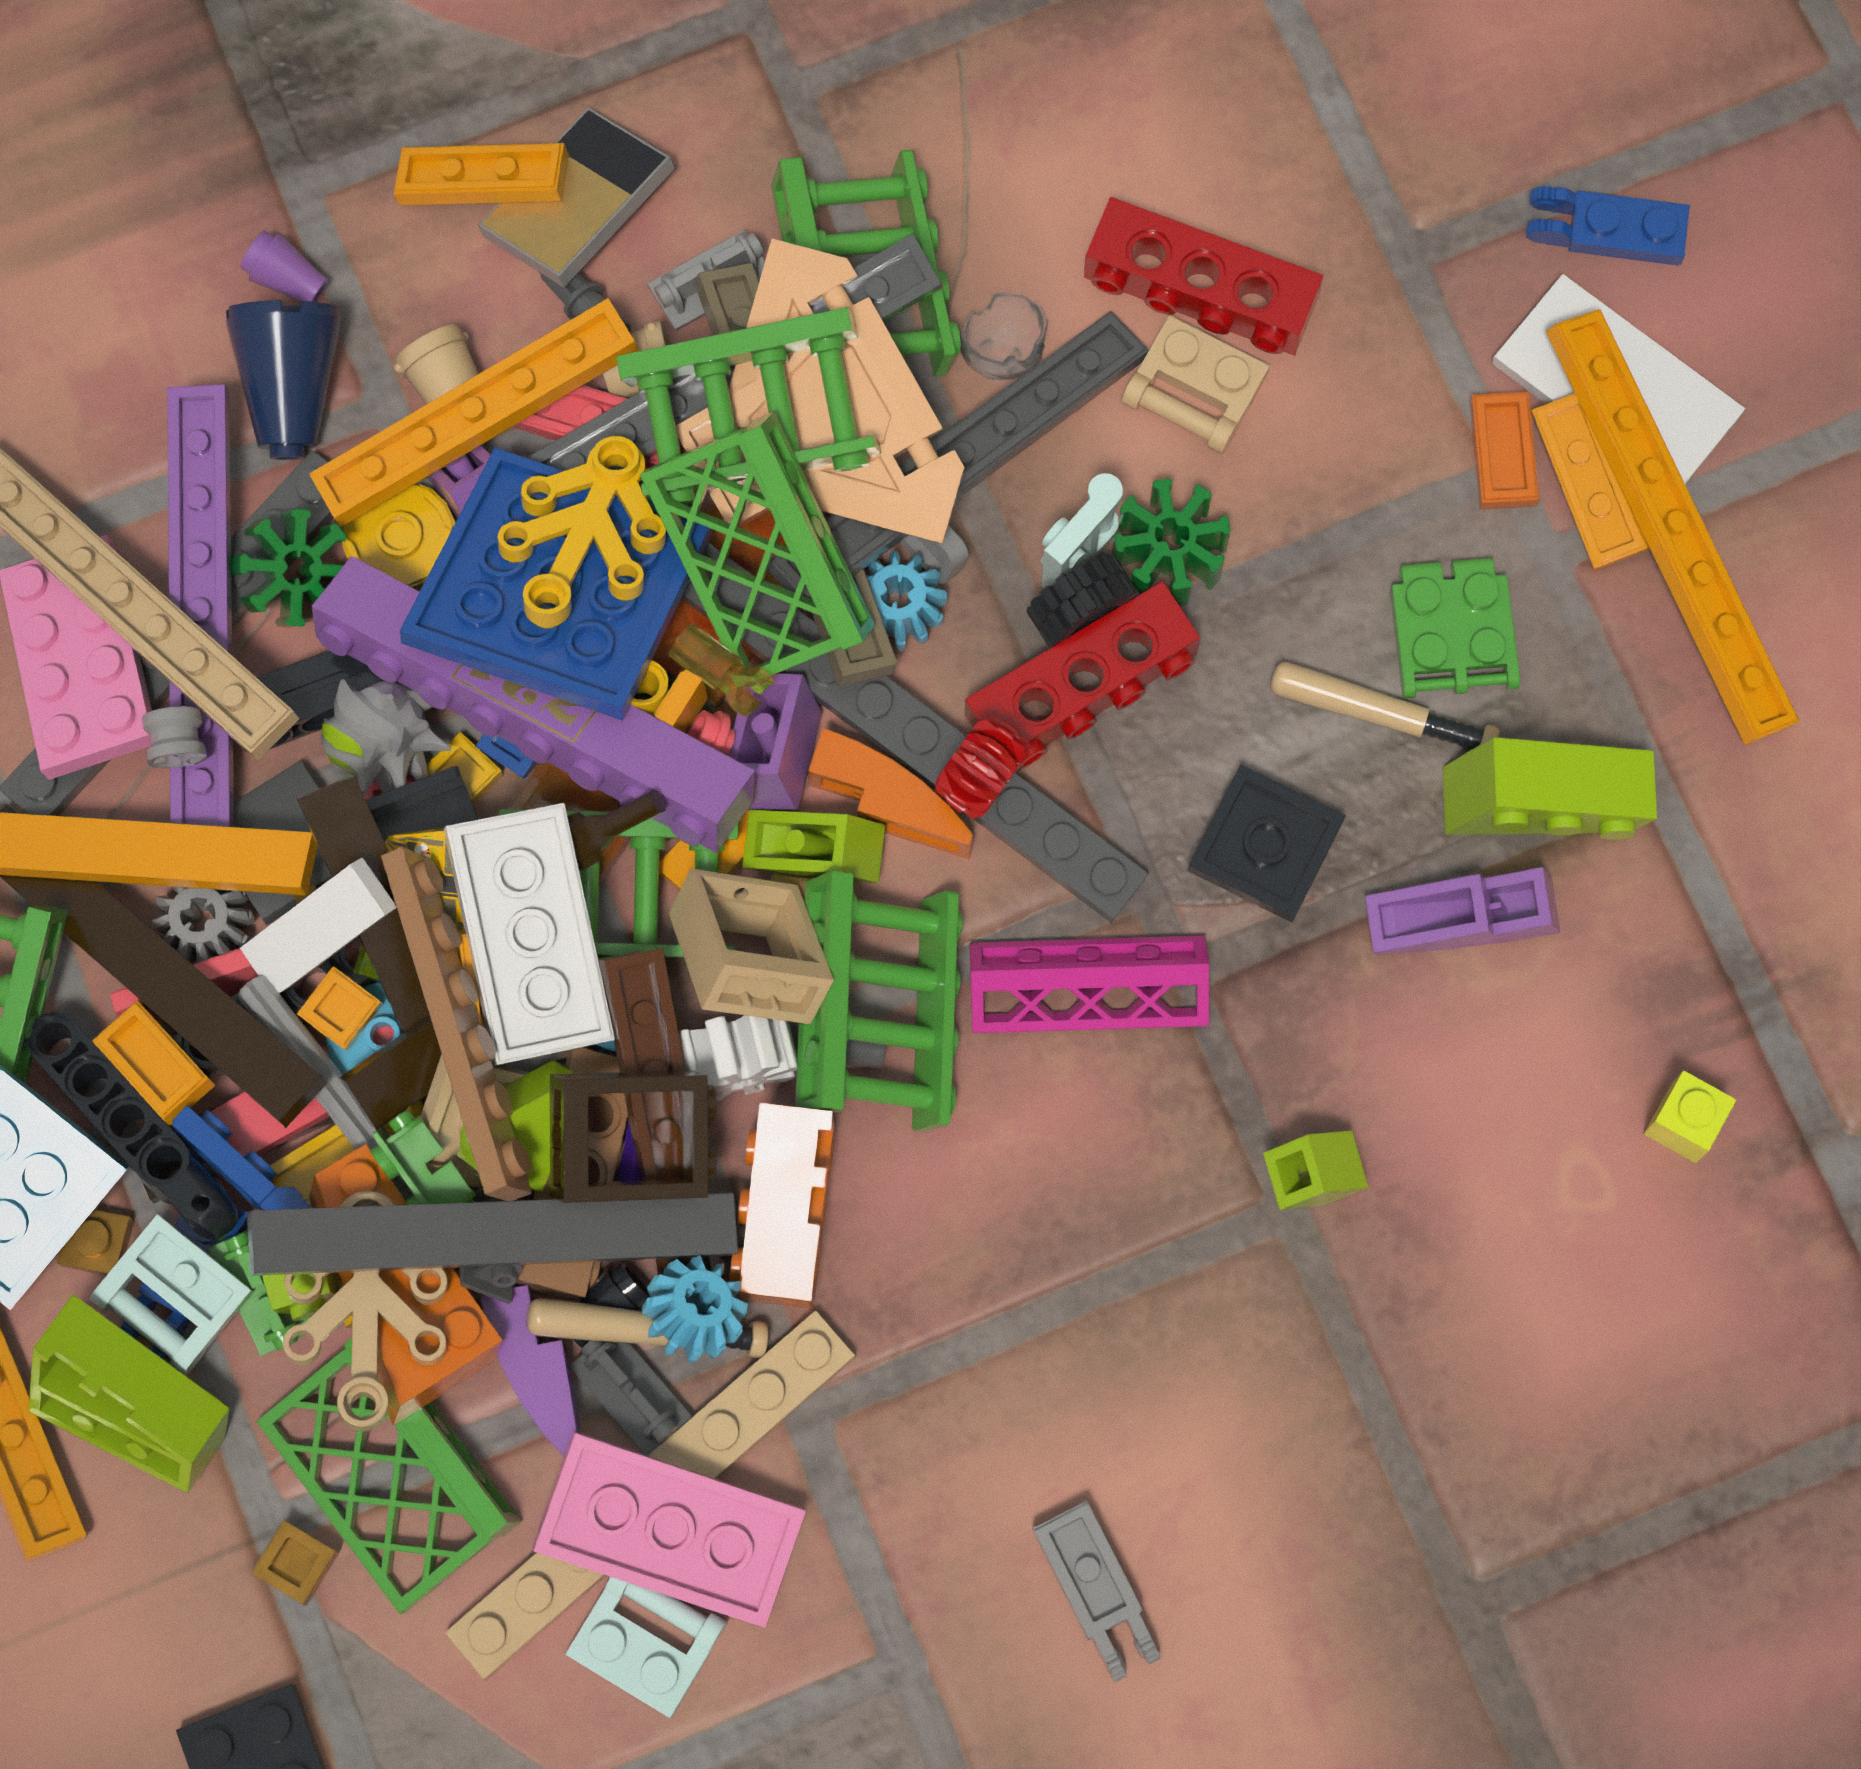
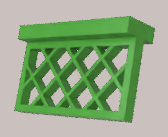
M775 412L753 420L744 428L648 468L640 474L742 687L841 647L843 651L864 642L875 627V623ZM738 445L750 468L744 486L713 473L719 454ZM708 459L705 470L694 466V464ZM675 472H680L701 481L692 508L671 500L661 478ZM755 480L761 492L752 489ZM709 485L740 497L731 523L700 511ZM748 500L770 509L775 520L770 539L739 527ZM679 516L684 517V518L687 519L685 528H684V526H683V524H682V522H681ZM695 523L726 534L718 561L696 553L690 540ZM780 534L782 535L787 546L777 543ZM734 538L765 550L756 577L726 565ZM773 554L795 562L801 574L796 592L764 580ZM705 569L713 572L711 581L709 580L705 572ZM721 576L752 588L743 614L721 605L716 594ZM806 587L812 599L803 596ZM760 592L791 604L782 630L751 618ZM800 607L821 616L830 636L810 642L791 634L790 630L798 608ZM731 623L739 625L736 634ZM747 629L778 641L771 660L751 667L741 646ZM785 644L795 648V650L782 655Z
M351 1338L343 1344L344 1350L256 1422L398 1613L405 1614L498 1537L505 1536L522 1520L433 1402L428 1403L394 1425L398 1430L395 1455L365 1452L367 1431L356 1430L354 1451L324 1447L328 1411L339 1413L337 1405L329 1404L332 1378L348 1365L350 1367L352 1365ZM319 1390L318 1403L305 1402ZM360 1397L359 1408L351 1407L352 1412L359 1417L371 1415L374 1412V1409H370L371 1398ZM296 1408L317 1410L312 1446L293 1444L278 1424ZM408 1444L419 1458L406 1457ZM300 1452L311 1453L310 1466ZM323 1455L353 1458L348 1494L328 1491L321 1482L320 1473ZM364 1459L394 1463L390 1499L360 1495ZM405 1464L425 1466L434 1477L431 1503L401 1500ZM444 1492L455 1506L442 1505ZM335 1500L347 1501L346 1514ZM358 1503L389 1506L384 1542L366 1540L356 1529ZM400 1508L430 1511L426 1547L396 1543ZM441 1512L462 1515L477 1536L459 1551L437 1548ZM371 1548L383 1549L382 1562ZM394 1551L425 1554L422 1581L406 1594L392 1577ZM436 1556L449 1557L447 1561L434 1570Z

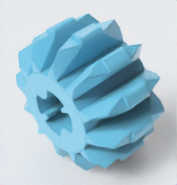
M893 550L889 554L888 566L884 567L877 559L867 566L870 576L866 575L887 636L895 637L896 649L902 651L906 649L907 635L911 634L916 641L924 644L928 641L926 626L940 627L942 625L943 614L937 608L947 603V592L940 588H935L940 582V573L937 569L921 572L923 558L916 554L910 558L907 565L901 564L899 552ZM898 593L901 600L903 594L908 596V605L903 608H897V602H894L892 607L888 606V596Z
M701 1255L693 1257L687 1266L676 1259L666 1266L663 1271L664 1275L654 1276L647 1286V1292L651 1297L647 1298L642 1305L641 1314L655 1320L648 1328V1338L665 1336L668 1340L665 1345V1355L674 1354L679 1347H682L689 1364L693 1361H698L703 1352L713 1359L724 1352L727 1347L726 1343H734L741 1335L743 1326L739 1321L747 1314L748 1303L735 1298L741 1290V1281L725 1282L721 1278L725 1270L724 1263L716 1264L711 1271H708L704 1266Z

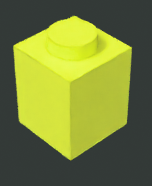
M1683 1070L1670 1084L1644 1135L1690 1161L1697 1163L1709 1152L1736 1099Z

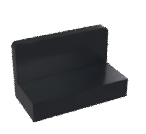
M458 766L448 768L366 800L384 842L389 835L440 829L449 825L479 820Z

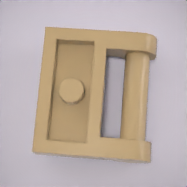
M1169 315L1138 371L1133 375L1126 387L1121 403L1134 410H1138L1141 406L1208 440L1207 447L1223 454L1269 373L1270 365ZM1158 378L1225 413L1218 420L1158 390L1152 385L1155 379Z

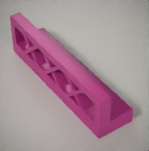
M1205 936L969 943L972 1033L1209 1026V958ZM1196 985V1007L1170 1008L1159 999L1171 986ZM1128 987L1140 997L1127 1010H1111L1100 999L1112 988ZM1053 989H1069L1081 999L1070 1010L1064 1012H1052L1040 1002ZM1009 991L1021 1002L1009 1013L984 1014L983 992Z

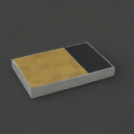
M589 107L555 142L564 143L569 153L562 201L498 203L478 224L483 237L562 287H565L675 169L668 155Z

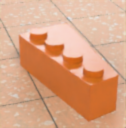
M367 1144L362 1145L314 1174L309 1195L312 1208L340 1207L348 1197L361 1191H375L388 1197L394 1205H408L392 1180L387 1177L376 1162ZM442 1268L447 1276L448 1289L441 1301L430 1305L420 1303L413 1297L410 1289V1279L400 1270L379 1271V1277L427 1325H434L443 1331L447 1344L445 1356L440 1362L430 1366L421 1365L412 1358L409 1351V1343L378 1313L377 1378L386 1390L389 1402L388 1414L393 1426L493 1363L503 1342L467 1288L460 1285V1278L453 1268ZM339 1272L343 1286L354 1277V1272ZM432 1274L422 1276L417 1282L418 1289L427 1294L436 1292L441 1285L439 1278ZM431 1335L422 1336L416 1343V1349L424 1355L435 1353L440 1346L438 1339Z

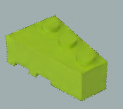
M1493 737L1442 767L1445 835L1549 834L1568 836L1599 833L1602 839L1622 840L1634 837L1635 830L1657 820L1654 751Z
M72 1294L33 1347L29 1412L183 1492L189 1493L225 1440L229 1407L74 1294Z

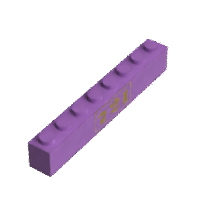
M353 556L349 558L312 605L316 638L332 653L339 656L347 654L368 665L369 669L380 679L390 683L398 681L416 691L432 707L441 710L445 708L450 709L466 718L482 734L502 737L518 746L519 750L532 761L541 764L548 762L567 772L571 779L579 786L590 791L598 789L619 800L622 806L652 790L658 791L665 801L666 809L664 812L652 817V819L669 827L677 838L689 845L698 846L700 844L717 853L754 801L755 770L631 704L622 721L401 644L400 629L419 591Z

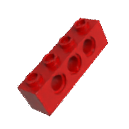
M1113 197L1109 198L1086 253L1084 278L1091 280V283L1097 289L1105 293L1121 295L1124 292L1143 299L1149 308L1159 313L1173 315L1178 312L1197 319L1198 324L1210 332L1221 335L1232 332L1250 339L1256 348L1270 354L1285 352L1294 356L1318 300L1324 277L1322 274ZM1141 255H1152L1158 258L1162 264L1153 269H1145L1138 266L1134 259ZM1195 274H1203L1210 277L1215 284L1206 289H1199L1192 286L1187 281V278ZM1247 294H1258L1268 304L1262 308L1254 309L1244 305L1240 298Z
M1162 581L966 698L965 717L973 728L982 717L992 714L1001 722L1006 721L1019 730L1018 734L1030 742L1029 754L1019 767V769L1026 768L1047 753L1048 750L1045 746L1063 735L1068 740L1074 739L1095 725L1097 722L1095 716L1113 705L1117 710H1121L1139 700L1146 693L1144 686L1162 675L1167 681L1172 680L1186 672L1195 663L1193 657L1198 653L1200 636ZM1136 642L1145 646L1150 655L1143 661L1131 662L1121 656L1119 648L1126 643ZM1086 671L1096 675L1101 684L1095 690L1083 692L1074 688L1069 679L1078 672ZM1040 701L1045 703L1052 713L1045 720L1030 721L1021 714L1020 709L1027 702Z

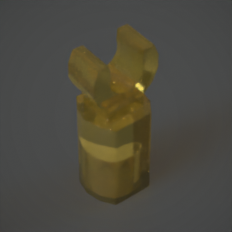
M695 623L690 624L684 629L668 653L669 657L685 669L703 678L704 683L713 690L717 691L720 689L724 692L732 709L746 717H749L756 711L761 704L748 693L746 686L762 695L774 683V680L766 671L754 666H744L740 663L741 658Z

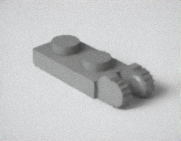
M1085 1501L1032 1528L1087 1640L1092 1638L1114 1683L1127 1675L1124 1670L1125 1664L1118 1650L1114 1649L1105 1631L1126 1621L1134 1638V1645L1141 1658L1145 1659L1148 1665L1161 1659L1157 1647L1140 1616L1143 1609L1089 1503Z

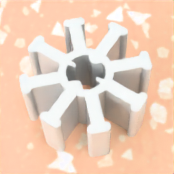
M744 1015L736 1021L727 1022L725 1016H720L705 1021V1029H686L678 1032L685 1070H693L708 1075V1085H713L716 1101L723 1100L724 1097L734 1091L744 1090L745 1095L765 1090L764 1083L786 1082L795 1077L794 1071H797L798 1062L788 1021Z

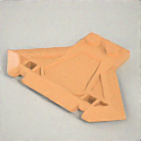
M771 239L746 328L814 314L810 306L824 299L829 310L848 307L854 314L859 338L845 341L846 350L842 351L841 355L858 438L873 435L879 441L882 453L868 456L869 465L856 470L834 472L833 464L802 470L821 511L943 544L965 467L955 450L941 457H938L929 438L943 430L870 297L854 305L843 286L858 277L848 258ZM810 349L788 353V362L783 364L800 451L834 444L818 356H811ZM752 361L736 364L728 391L737 431L748 426L753 420L769 414L760 369H755ZM708 407L676 425L677 436L686 452L714 440ZM740 449L742 462H747ZM908 451L918 469L905 476L895 458ZM708 459L698 462L694 466L705 470ZM718 460L715 468H719ZM755 480L752 489L761 492ZM719 488L708 490L724 521L731 523L740 497ZM748 500L739 527L770 509Z

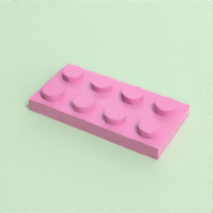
M108 535L100 537L116 551L115 544ZM35 559L0 570V580L40 771L48 780L150 747V735L143 730L142 717L144 714L152 711L140 654Z
M573 1431L536 1533L532 1550L765 1628L806 1510L802 1507Z

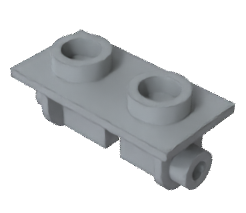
M743 230L647 283V286L674 330L677 331L705 315L695 287L698 273L752 263L758 281H760L765 264L761 256L764 251L755 234L748 235L746 230Z

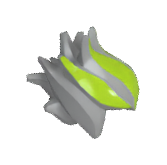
M341 679L334 700V717L322 723L321 743L330 762L348 773L358 775V784L363 794L367 793L373 780L379 784L382 794L406 785L407 771L413 775L416 781L428 776L423 751L451 750V747L433 732L427 722L425 712L432 708V706L426 703L416 691L398 681L394 683L382 681L357 691L348 681Z

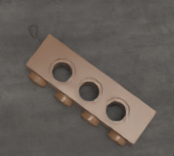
M583 1047L553 1053L551 1061L563 1063L577 1073L620 1072L617 1057ZM624 1093L588 1094V1103L592 1105L597 1116L594 1129L592 1131L588 1130V1182L613 1181L614 1173L619 1171L625 1142L623 1134L628 1117ZM550 1175L543 1192L531 1189V1194L521 1197L517 1201L555 1200V1198L550 1196ZM600 1261L522 1265V1271L516 1277V1283L512 1286L528 1285L532 1291L561 1299L585 1298L587 1290L590 1289L598 1277Z

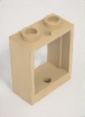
M690 869L669 911V915L701 1008L703 1010L811 1024L834 979L798 885ZM745 888L741 893H735L736 890ZM720 930L764 936L767 939L772 956L729 950L725 945Z

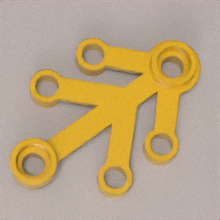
M622 436L606 437L600 440L590 451L586 464L548 477L533 476L525 480L521 486L522 507L528 514L539 518L524 523L518 521L504 524L498 531L499 553L502 558L514 563L527 560L533 553L534 545L568 534L549 573L531 578L523 589L524 613L532 623L539 627L552 628L560 625L569 617L572 609L570 587L593 540L608 568V588L615 598L629 601L637 598L644 589L643 569L637 562L631 560L608 514L613 499L617 495L632 521L630 528L631 544L634 549L643 554H652L662 550L665 546L666 528L661 518L653 513L639 485L642 480L640 474L645 470V458L640 449L631 440ZM611 466H621L624 469L611 470L608 468ZM591 488L584 502L551 513L556 507L558 497ZM536 492L548 495L543 500H534L529 496ZM642 530H653L658 534L654 537L646 538L639 533ZM511 538H521L525 541L520 546H511L506 543ZM620 576H631L635 581L631 584H621L616 579ZM543 603H552L557 606L552 609L539 608Z

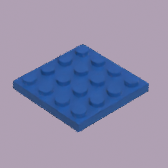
M494 447L400 629L401 644L623 721L690 581L685 567L667 530L666 543L662 550L652 554H643L634 549L631 544L630 528L632 521L619 498L615 495L608 514L631 560L637 562L643 569L644 589L637 598L629 601L619 600L610 593L608 588V568L593 540L570 587L572 609L569 617L560 625L552 628H542L532 623L524 613L523 589L531 578L549 573L568 534L534 545L533 553L527 560L514 563L505 560L500 555L498 550V531L504 524L518 521L524 523L539 518L528 514L522 507L521 486L525 480L533 476L548 477L563 472V470ZM591 488L558 497L556 507L551 513L584 502ZM536 492L529 497L534 500H543L548 495ZM647 499L653 513L659 516L653 501ZM679 516V518H680V520H681V522H682V524H683V526H684V528H685L687 519L684 518V517ZM695 523L690 540L696 553L702 555L712 535V529L699 523ZM642 530L639 534L643 537L651 538L658 533L653 530ZM511 538L506 543L511 546H520L525 541L521 538ZM620 576L616 579L621 584H631L635 581L631 576ZM543 603L539 606L542 609L557 607L552 603Z

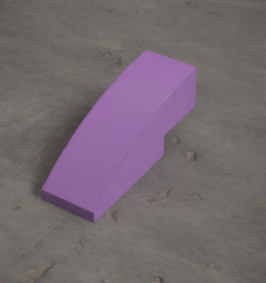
M1543 867L1484 878L1481 874L1365 896L1373 953L1376 955L1462 948L1561 933L1552 876Z
M528 1285L512 1288L513 1302L510 1304L480 1294L484 1314L503 1340L497 1356L505 1375L522 1406L538 1428L564 1456L572 1432L581 1433L566 1345L562 1340L542 1344L541 1336H536L529 1332L526 1326L527 1310L529 1304L535 1299L534 1293Z

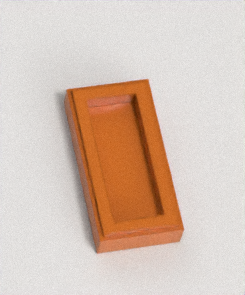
M1529 391L1473 394L1469 402L1479 509L1537 506L1539 491Z

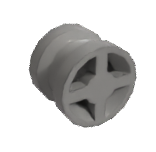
M186 706L168 707L153 710L143 715V730L150 735L151 746L146 751L147 764L155 768H178L198 764L207 758L206 745L199 740L198 729L203 724L202 711L200 709Z

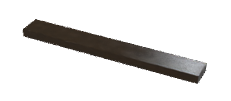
M7 804L0 810L1 813H17ZM0 875L2 880L32 906L50 905L69 910L63 933L285 1128L327 1084L320 1074L98 882Z

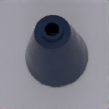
M282 300L246 302L229 306V310H226V325L257 446L261 449H268L270 451V459H304V449L314 448L317 443L341 325L340 307L314 301H301V307L282 306Z

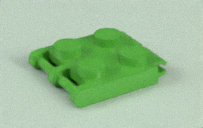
M1493 558L1452 561V579L1448 580L1443 578L1441 562L1401 565V569H1399L1400 584H1392L1390 599L1403 699L1415 698L1416 692L1454 689L1455 694L1468 693V687L1505 684L1507 690L1519 689L1520 674L1507 575L1495 576ZM1503 667L1504 673L1467 676V670ZM1452 673V677L1415 680V675Z

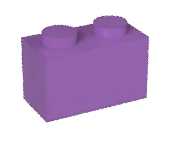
M774 674L744 686L733 727L735 739L727 756L755 770L754 801L747 810L798 811L822 714L803 674Z

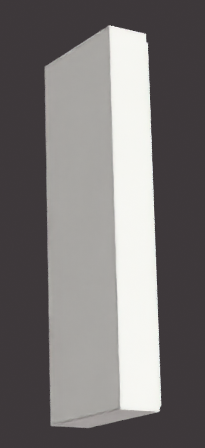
M360 858L348 865L244 944L240 950L259 976L267 977L279 994H281L397 907L365 860Z

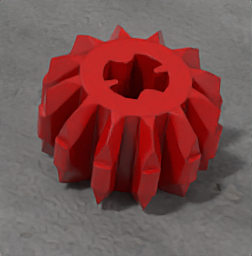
M992 714L982 717L968 733L936 780L935 792L947 800L946 803L959 813L963 811L973 819L984 816L1029 754L1030 742L1019 735V730L1008 722H1001Z

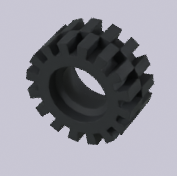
M1103 554L1099 559L1097 556L1091 558L1084 566L1079 564L1072 568V572L1064 576L1062 574L1055 579L1056 583L1054 585L1046 586L1040 592L1042 595L1035 597L1030 602L1031 606L1027 607L1026 612L1048 647L1051 648L1140 594L1113 554Z

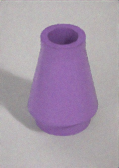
M263 230L248 248L240 265L241 269L250 274L249 281L299 301L317 302L329 283V278L319 273L281 233L273 236L266 230Z

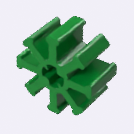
M1156 480L1152 484L1150 506L1155 507L1156 516L1135 503L1136 499L1134 496H1129L1120 508L1118 529L1120 531L1127 530L1133 535L1122 536V534L1116 533L1114 535L1112 554L1121 566L1144 562L1140 569L1136 568L1132 573L1131 581L1139 594L1150 589L1160 574L1168 575L1171 594L1178 605L1183 606L1189 603L1192 581L1187 579L1185 570L1205 582L1208 590L1213 589L1220 580L1224 556H1215L1209 551L1219 550L1221 553L1226 552L1231 532L1229 519L1227 516H1221L1219 521L1197 524L1201 517L1206 518L1208 516L1212 497L1211 492L1200 485H1195L1192 498L1181 512L1174 511L1171 499L1172 480ZM1172 536L1173 542L1180 545L1179 549L1169 550V545L1167 542L1162 541V537Z
M292 509L281 513V517L285 519L284 542L270 527L271 521L269 519L256 520L244 530L245 536H252L268 554L266 560L249 559L247 554L231 557L232 575H243L248 572L265 573L267 581L251 595L242 596L240 599L241 603L250 613L265 612L266 604L281 592L280 618H277L275 621L276 625L280 627H303L306 623L305 619L302 618L303 595L313 605L325 590L319 583L321 577L334 578L346 564V562L339 563L338 565L322 564L320 558L336 542L346 540L347 536L337 524L323 525L320 527L321 533L305 545L307 519L311 517V511ZM286 555L288 559L302 558L304 563L299 568V572L303 577L301 581L298 578L285 580L282 575L288 568L287 563L283 560Z

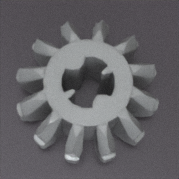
M172 887L177 893L174 899L161 895L156 899L157 906L167 914L152 919L151 927L155 932L165 934L162 939L191 964L196 958L197 962L213 958L214 955L230 952L229 947L232 943L242 947L250 941L247 934L239 929L255 922L253 913L242 908L248 900L244 891ZM209 911L214 919L205 921V930L198 932L192 924L201 921L202 912Z

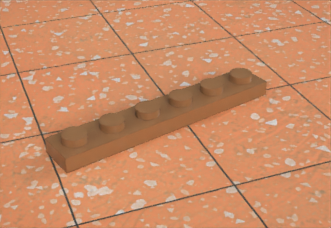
M401 846L381 855L483 1190L485 1195L512 1202L532 1193L526 1175L530 1173L531 1164L524 1146L515 1138L510 1124L509 1116L513 1114L510 1096L505 1087L497 1081L491 1060L495 1058L493 1041L487 1030L479 1024L473 1005L478 1001L477 990L471 976L466 970L462 969L456 950L461 943L458 929L451 917L445 913L439 893L443 891L442 877L431 859Z

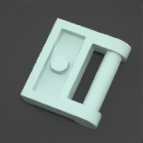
M1107 473L1095 476L1088 486V501L1070 521L1065 517L1059 519L1044 537L1042 545L1046 548L1041 559L1043 564L1041 586L1043 588L1054 585L1056 583L1055 579L1062 574L1064 576L1068 575L1075 566L1079 564L1084 566L1089 559L1098 557L1114 539V535L1118 533L1119 519L1114 511L1122 501L1123 487L1116 476Z
M157 1214L94 1290L89 1300L103 1312L111 1309L171 1358L169 1363L182 1374L187 1375L254 1290L163 1216ZM134 1276L139 1278L198 1326L187 1340L125 1290L127 1284Z
M610 1577L604 1591L565 1655L672 1719L720 1639L728 1621L713 1612L707 1617L679 1599ZM624 1596L694 1637V1643L687 1655L616 1613L615 1611Z

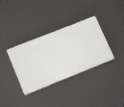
M1562 274L1497 352L1492 364L1545 404L1575 393L1546 331L1559 322L1601 309L1686 485L1740 419L1746 408L1566 275Z
M561 803L444 827L443 830L485 1027L495 1048L494 1066L615 1040L565 804Z

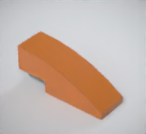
M825 728L822 729L808 770L811 787L859 801L857 816L885 825L886 834L970 859L973 850L972 832L953 809L930 787L891 758L859 741Z

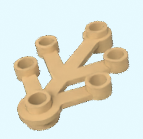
M361 1191L348 1197L340 1207L390 1206L394 1204L381 1193ZM442 1268L400 1270L410 1279L411 1293L418 1302L427 1305L435 1304L446 1295L448 1289L447 1276ZM379 1271L354 1272V1277L304 1324L291 1327L283 1338L284 1353L290 1362L300 1366L311 1364L320 1355L321 1343L353 1313L351 1381L346 1383L340 1390L337 1406L342 1421L348 1427L357 1431H369L378 1427L385 1420L389 1409L386 1390L377 1382L378 1313L409 1343L410 1354L417 1363L425 1366L434 1365L443 1359L447 1349L446 1337L443 1331L434 1325H427L379 1277ZM330 1273L308 1274L315 1279L316 1283L310 1292L304 1294L298 1293L292 1288L293 1280L301 1274H288L284 1280L286 1293L292 1301L298 1304L312 1303L321 1295L323 1290L322 1280ZM432 1274L438 1277L441 1282L439 1289L430 1294L420 1291L417 1287V1282L422 1276ZM307 1335L314 1341L312 1350L304 1355L292 1352L290 1344L295 1337ZM431 1335L438 1339L440 1346L435 1353L424 1355L418 1352L416 1343L422 1336ZM359 1397H369L375 1402L376 1407L371 1415L359 1417L352 1412V1404Z

